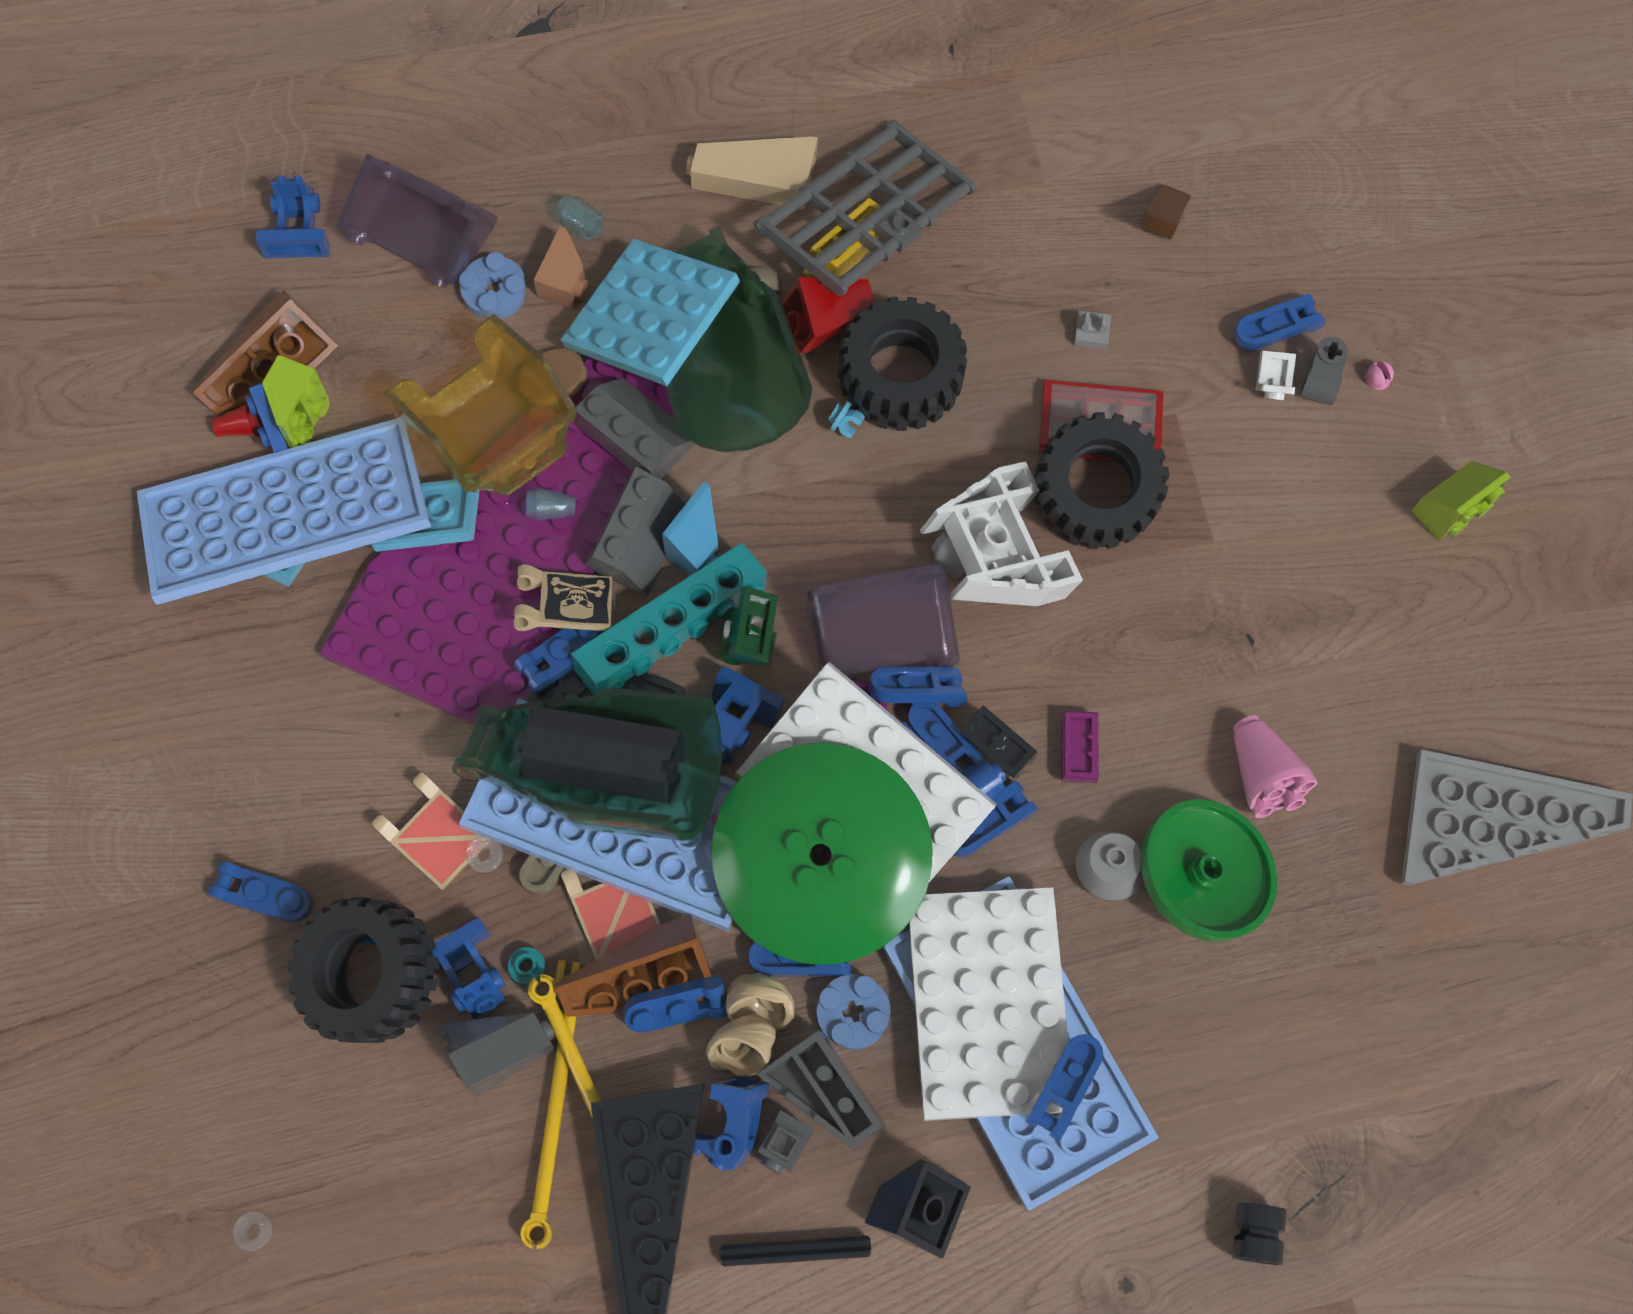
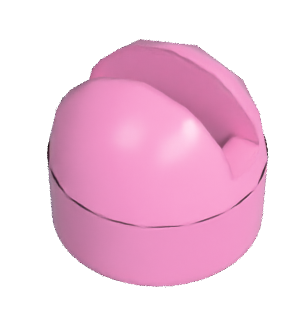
M1374 362L1365 373V382L1374 390H1384L1392 382L1394 370L1388 362Z

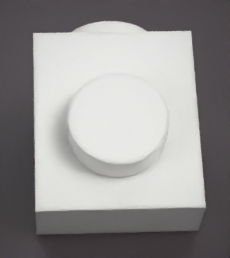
M1260 351L1255 391H1264V398L1284 400L1285 394H1294L1295 387H1292L1296 354Z

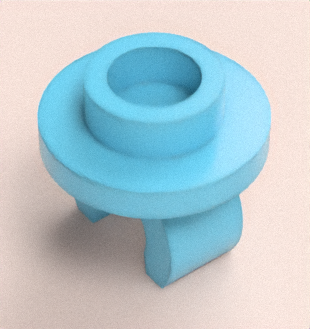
M848 401L844 406L838 403L829 416L828 421L833 423L830 427L831 431L834 432L838 426L843 436L852 438L856 429L850 426L848 421H852L860 426L865 416L857 410H848L852 404Z

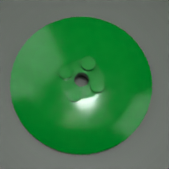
M835 743L802 744L776 752L763 759L741 777L732 788L723 803L714 828L712 840L713 874L720 897L727 911L736 924L757 944L776 955L796 962L817 965L840 964L867 956L893 940L914 917L926 894L931 876L933 856L931 832L927 817L916 794L899 773L887 763L872 754L847 745ZM825 844L830 848L832 857L829 863L818 865L813 862L810 852L814 845Z

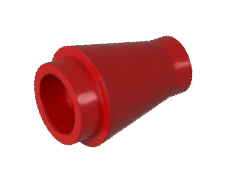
M248 404L222 416L215 417L212 420L213 429L217 437L259 436L258 428L264 427L260 415L252 416Z

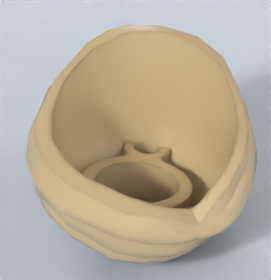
M746 973L737 976L729 983L726 1011L731 1021L743 1016L761 1015L773 1025L776 1031L789 1027L794 1018L795 1003L786 986L779 980L761 973Z
M753 1014L732 1020L717 1030L709 1041L705 1051L709 1064L719 1071L729 1070L736 1077H749L759 1073L770 1063L771 1047L776 1039V1030L761 1015Z

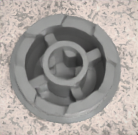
M1105 830L1091 835L1082 843L1076 856V871L1079 880L1091 894L1104 900L1117 901L1132 896L1144 883L1141 872L1142 847L1131 836L1120 831Z

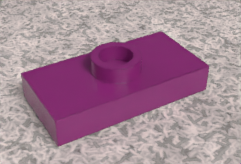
M1063 711L1061 782L1097 784L1099 781L1098 712Z

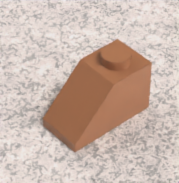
M560 226L534 278V285L538 297L574 309L578 298L583 299L587 292L588 280L585 278L583 264L567 229Z

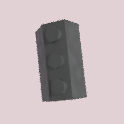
M624 378L596 386L574 409L578 428L633 471L635 467H638L659 479H662L698 442V437Z
M635 467L627 477L584 566L603 576H610L613 581L646 597L665 559L662 534L686 505L685 502L668 483Z

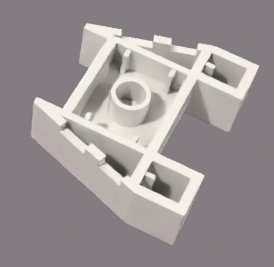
M1026 461L995 469L986 478L970 486L964 493L936 509L920 529L922 534L946 529L967 574L950 594L952 600L1040 606L1065 599L1083 581L1069 550L1040 557L1020 516L1019 511H1023L1040 491Z

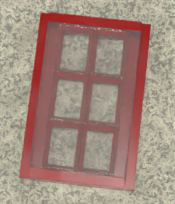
M1044 380L1039 455L1042 454L1050 437H1054L1057 429L1063 424L1067 423L1070 425L1074 418L1085 415L1087 419H1090L1094 412H1104L1107 419H1111L1114 413L1123 415V422L1129 425L1135 420L1142 425L1139 430L1144 435L1151 432L1157 439L1153 445L1155 449L1161 448L1163 391ZM1091 454L1078 458L1117 462L1113 458L1100 454Z

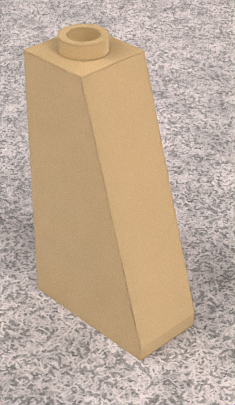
M818 137L697 143L694 156L689 155L686 175H691L692 189L782 205L797 194L801 186L811 183L817 158ZM804 204V205H803L802 207H800L799 209L804 210L806 204Z

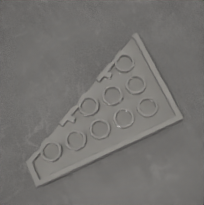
M1421 749L1417 753L1401 885L1410 886L1623 832L1630 828L1633 794Z

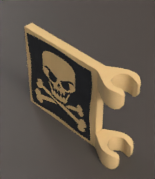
M530 565L518 567V589L528 591L541 587L540 611L523 604L515 607L514 628L516 630L526 631L539 626L606 631L611 628L612 577L543 572Z

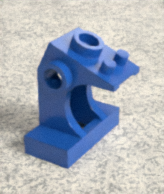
M277 176V182H270L274 192L270 197L272 213L277 214V226L274 230H257L256 242L263 257H330V244L324 229H315V213H320L321 209L319 193H314V189L304 182L302 176H293L294 179H285V176ZM304 217L301 229H289V218Z
M724 665L716 676L711 694L719 699V701L712 710L707 708L703 712L697 724V727L700 728L701 752L706 755L711 753L717 756L716 760L722 764L725 760L731 763L736 749L741 751L750 738L751 732L747 730L749 725L756 720L772 729L779 719L785 699ZM731 706L744 713L741 719H738L727 713L726 710Z
M479 917L435 943L436 949L432 950L433 957L439 958V967L442 966L455 988L453 992L449 993L460 1013L467 1010L473 1019L481 1014L489 1013L496 1005L505 1001L500 989L506 986L496 967L489 970L476 948L477 944L491 937ZM476 963L482 975L479 979L464 987L457 973Z
M736 1076L712 1083L710 1099L718 1100L724 1106L727 1113L726 1126L720 1136L697 1132L693 1154L699 1156L701 1152L709 1156V1163L723 1171L728 1169L732 1171L742 1166L757 1143L762 1099L768 1097L769 1083Z

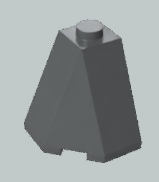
M534 1012L442 1023L436 1027L442 1040L445 1039L448 1044L445 1046V1049L466 1088L477 1097L556 1050L551 1042L556 1036L548 1020L545 1017L539 1021Z

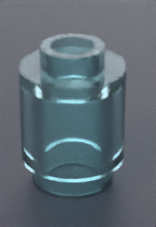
M566 195L556 206L555 216L559 218V223L582 240L588 241L601 234L604 228L603 214L580 197Z

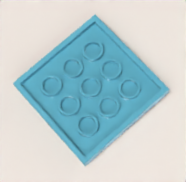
M632 239L563 335L561 342L567 349L668 386L740 280L735 272Z

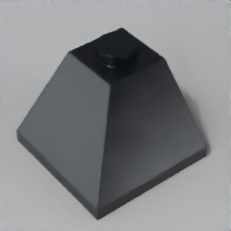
M920 1159L879 1186L864 1223L895 1239L943 1259L971 1187L927 1161Z

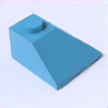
M706 482L702 483L662 534L666 560L689 576L719 558L710 485Z

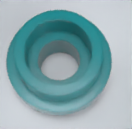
M520 948L509 959V974L517 983L529 985L534 977L538 981L540 975L544 974L545 960L541 953L534 948ZM525 959H529L533 962L532 968L526 972L521 971L520 963Z

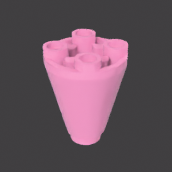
M1248 716L1238 721L1233 727L1235 732L1234 742L1246 801L1254 816L1258 819L1264 818L1272 812L1286 808L1287 811H1293L1306 803L1304 796L1318 783L1311 769L1258 716Z

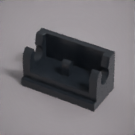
M984 705L960 730L963 736L1013 779H1017L1024 768L1037 757V750Z

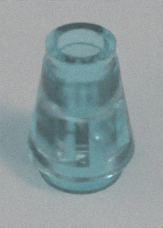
M535 487V490L526 491L525 517L534 518V521L575 516L576 498L568 494Z

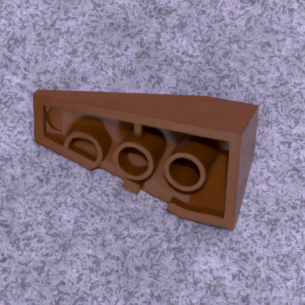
M283 290L259 313L197 384L192 393L215 414L220 415L247 402L245 396L251 394L249 386L264 381L278 355L315 369L338 347V344L304 308Z
M690 914L650 929L554 985L567 1017L613 1013L615 1009L623 1008L626 1001L634 995L713 975L699 933ZM700 997V998H696V999H697V1001H701V1000H705V999H708V998H706V997Z

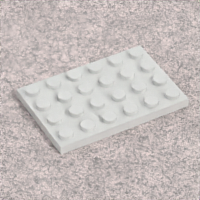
M830 662L824 666L737 771L743 777L752 767L774 753L810 743L847 745L874 755L899 773L914 791L923 807L931 832L933 848L929 882L996 807V803Z
M1052 887L925 894L920 907L909 922L923 1121L1029 1115L1068 1043L1054 889ZM1050 1102L1045 1112L1049 1114L1061 1113L1063 1109Z

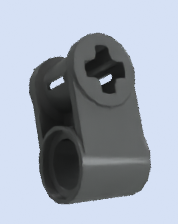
M1328 337L1320 342L1305 375L1300 390L1301 397L1331 406L1334 404L1341 385V375L1348 354L1347 346L1341 339Z

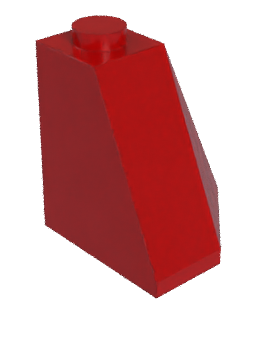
M798 277L772 311L779 341L795 346L794 350L799 353H808L843 335L847 324L850 322L854 323V316L862 309L868 312L869 304L876 302L874 293H872L869 279L857 280L848 287V292L845 295L838 296L817 278Z

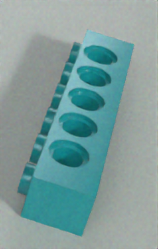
M740 543L571 653L573 670L597 700L605 694L612 695L616 693L626 680L634 675L640 676L646 673L652 667L653 662L662 656L669 657L679 650L682 643L691 637H700L709 629L712 623L720 618L723 620L726 615L738 607L740 592L744 587L764 592L767 571L745 545ZM725 583H731L736 587L727 589L722 587L721 585ZM698 601L706 602L708 605L705 607H697L694 605V603ZM668 620H677L680 623L675 626L667 625L665 622ZM641 638H648L652 642L643 645L636 641ZM612 657L623 659L622 662L617 664L610 663L607 660Z

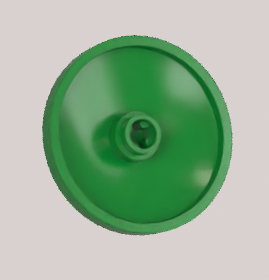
M1204 799L1188 800L1166 810L1155 819L1147 830L1141 849L1143 881L1156 908L1177 929L1199 940L1217 943L1228 942L1252 932L1268 917L1277 893V872L1274 859L1261 833L1242 814L1216 801Z

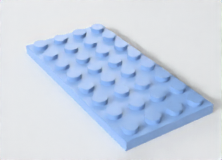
M404 417L137 491L151 598L156 605L431 527Z
M518 698L459 822L460 828L565 869L575 871L580 875L683 915L691 914L692 918L729 932L733 918L720 897L713 874L712 840L714 828L711 823V816L713 814L719 815L724 801L738 781L684 761V763H679L678 773H681L682 777L673 804L520 778L519 766L522 752L516 750V741L520 730H526L531 707L538 705Z
M1010 876L982 891L1016 890L1017 888ZM908 929L897 935L882 948L915 1006ZM1062 967L1068 1042L1077 1035L1087 1034L1096 1038L1103 1048L1102 1062L1061 1140L1057 1141L1050 1137V1132L1043 1127L1037 1125L1035 1128L1026 1123L1028 1115L976 1118L1027 1212L1159 1138ZM1051 1113V1115L1058 1118L1060 1113Z

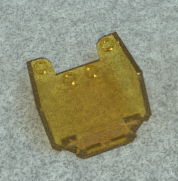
M492 314L481 322L473 332V344L482 359L429 397L421 385L412 379H403L387 389L384 394L401 419L465 492L477 493L478 490L495 491L500 495H510L565 454L567 447L565 437L569 423L575 419L577 409L547 358L497 315Z

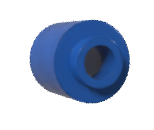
M982 761L963 775L990 799H993L1005 790L1003 782L1006 780V776L996 763L990 765L988 762Z

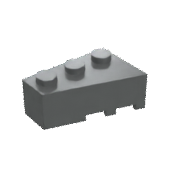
M816 1031L756 1074L851 1149L857 1148L886 1127L846 1065L821 1031Z

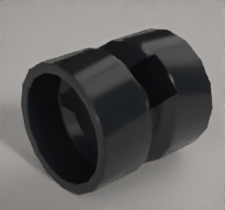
M1237 1203L1235 1225L1240 1229V1233L1234 1236L1232 1258L1260 1264L1283 1265L1284 1242L1279 1239V1234L1285 1232L1287 1209L1256 1203Z

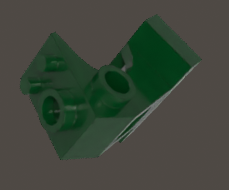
M744 587L741 590L738 607L723 618L718 645V654L723 662L730 665H742L743 662L761 666H770L772 664L773 648L777 633L773 631L778 595L749 587ZM763 622L762 628L754 626L751 623Z

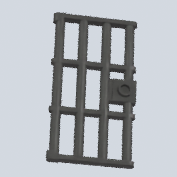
M891 120L883 126L881 132L854 152H847L843 160L809 185L804 184L801 186L797 194L770 214L760 216L753 224L759 233L767 237L835 294L843 296L848 292V287L881 261L886 262L889 260L895 250L901 253L919 239L924 227L932 226L935 223V219L966 194L971 195L974 193L976 185L906 130L904 126L896 120ZM893 138H896L907 147L906 150L878 171L864 161ZM918 156L931 166L929 170L902 190L888 180ZM851 169H854L866 178L865 181L834 204L820 194V192ZM942 175L955 185L952 190L927 209H924L912 199ZM876 188L891 198L858 224L844 213ZM808 201L822 212L789 238L775 227ZM902 207L903 209H905L908 213L915 217V219L912 220L911 218H909L906 214L899 210V208ZM832 221L846 231L844 235L814 258L800 247ZM874 230L875 234L885 242L882 244L868 232ZM857 241L871 251L869 255L839 278L824 267Z

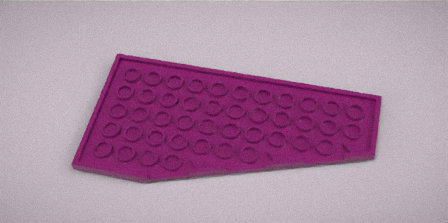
M589 357L584 362L587 370L585 383L576 395L571 398L569 394L562 399L563 403L556 406L543 407L538 405L461 477H477L480 482L474 540L382 551L366 568L319 653L321 657L488 732L501 736L518 698L527 701L532 690L528 685L529 679L527 676L520 674L514 667L515 661L564 629L539 626L530 630L519 631L514 628V611L517 605H528L540 611L541 587L528 591L518 589V567L530 565L543 572L595 575L596 571L584 565L627 477L632 472V470L578 428L574 409L596 386L624 378L676 420L690 392L689 386L673 379L668 386ZM544 661L537 665L539 670H541Z

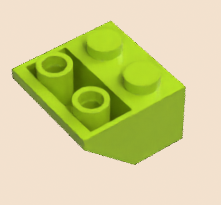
M278 355L262 384L276 424L289 448L311 442L314 427L319 418H323L326 415L330 399L315 369Z
M1470 461L1423 496L1412 512L1438 541L1449 533L1452 537H1455L1469 525L1468 522L1475 516L1480 518L1494 506L1493 503L1506 492L1502 487L1511 476L1505 471Z

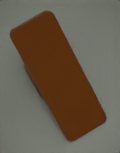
M1162 184L1146 209V216L1141 228L1171 240L1191 196Z

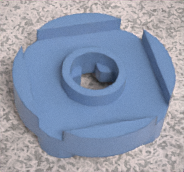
M493 252L488 256L473 261L459 277L463 302L468 310L478 317L494 316L495 319H504L517 312L524 303V295L527 289L524 273L517 263L505 258L501 253ZM492 282L500 283V290L496 293L493 290L487 292L485 291L488 288L487 285Z
M856 974L838 977L830 982L820 994L816 1010L818 1026L830 1042L844 1049L861 1050L870 1047L880 1039L887 1029L890 1017L888 997L871 977ZM854 1002L855 1006L863 1008L864 1012L859 1014L860 1020L858 1022H853L851 1017L845 1018L843 1016V1012L848 1009V1003Z

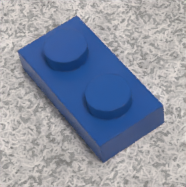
M262 382L249 386L251 394L245 396L252 416L259 414L264 427L258 428L264 447L272 446L274 453L288 449L284 437L276 424Z

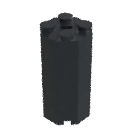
M534 705L529 712L526 730H520L516 741V750L522 752L519 766L520 778L673 804L682 777V774L678 773L679 763H684L686 754L685 732Z

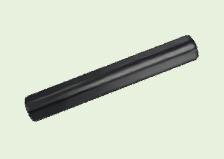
M869 1236L728 1244L720 1247V1263L724 1267L864 1258L871 1255V1240Z

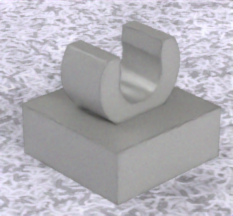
M1079 310L1074 346L1106 350L1109 342L1111 315Z

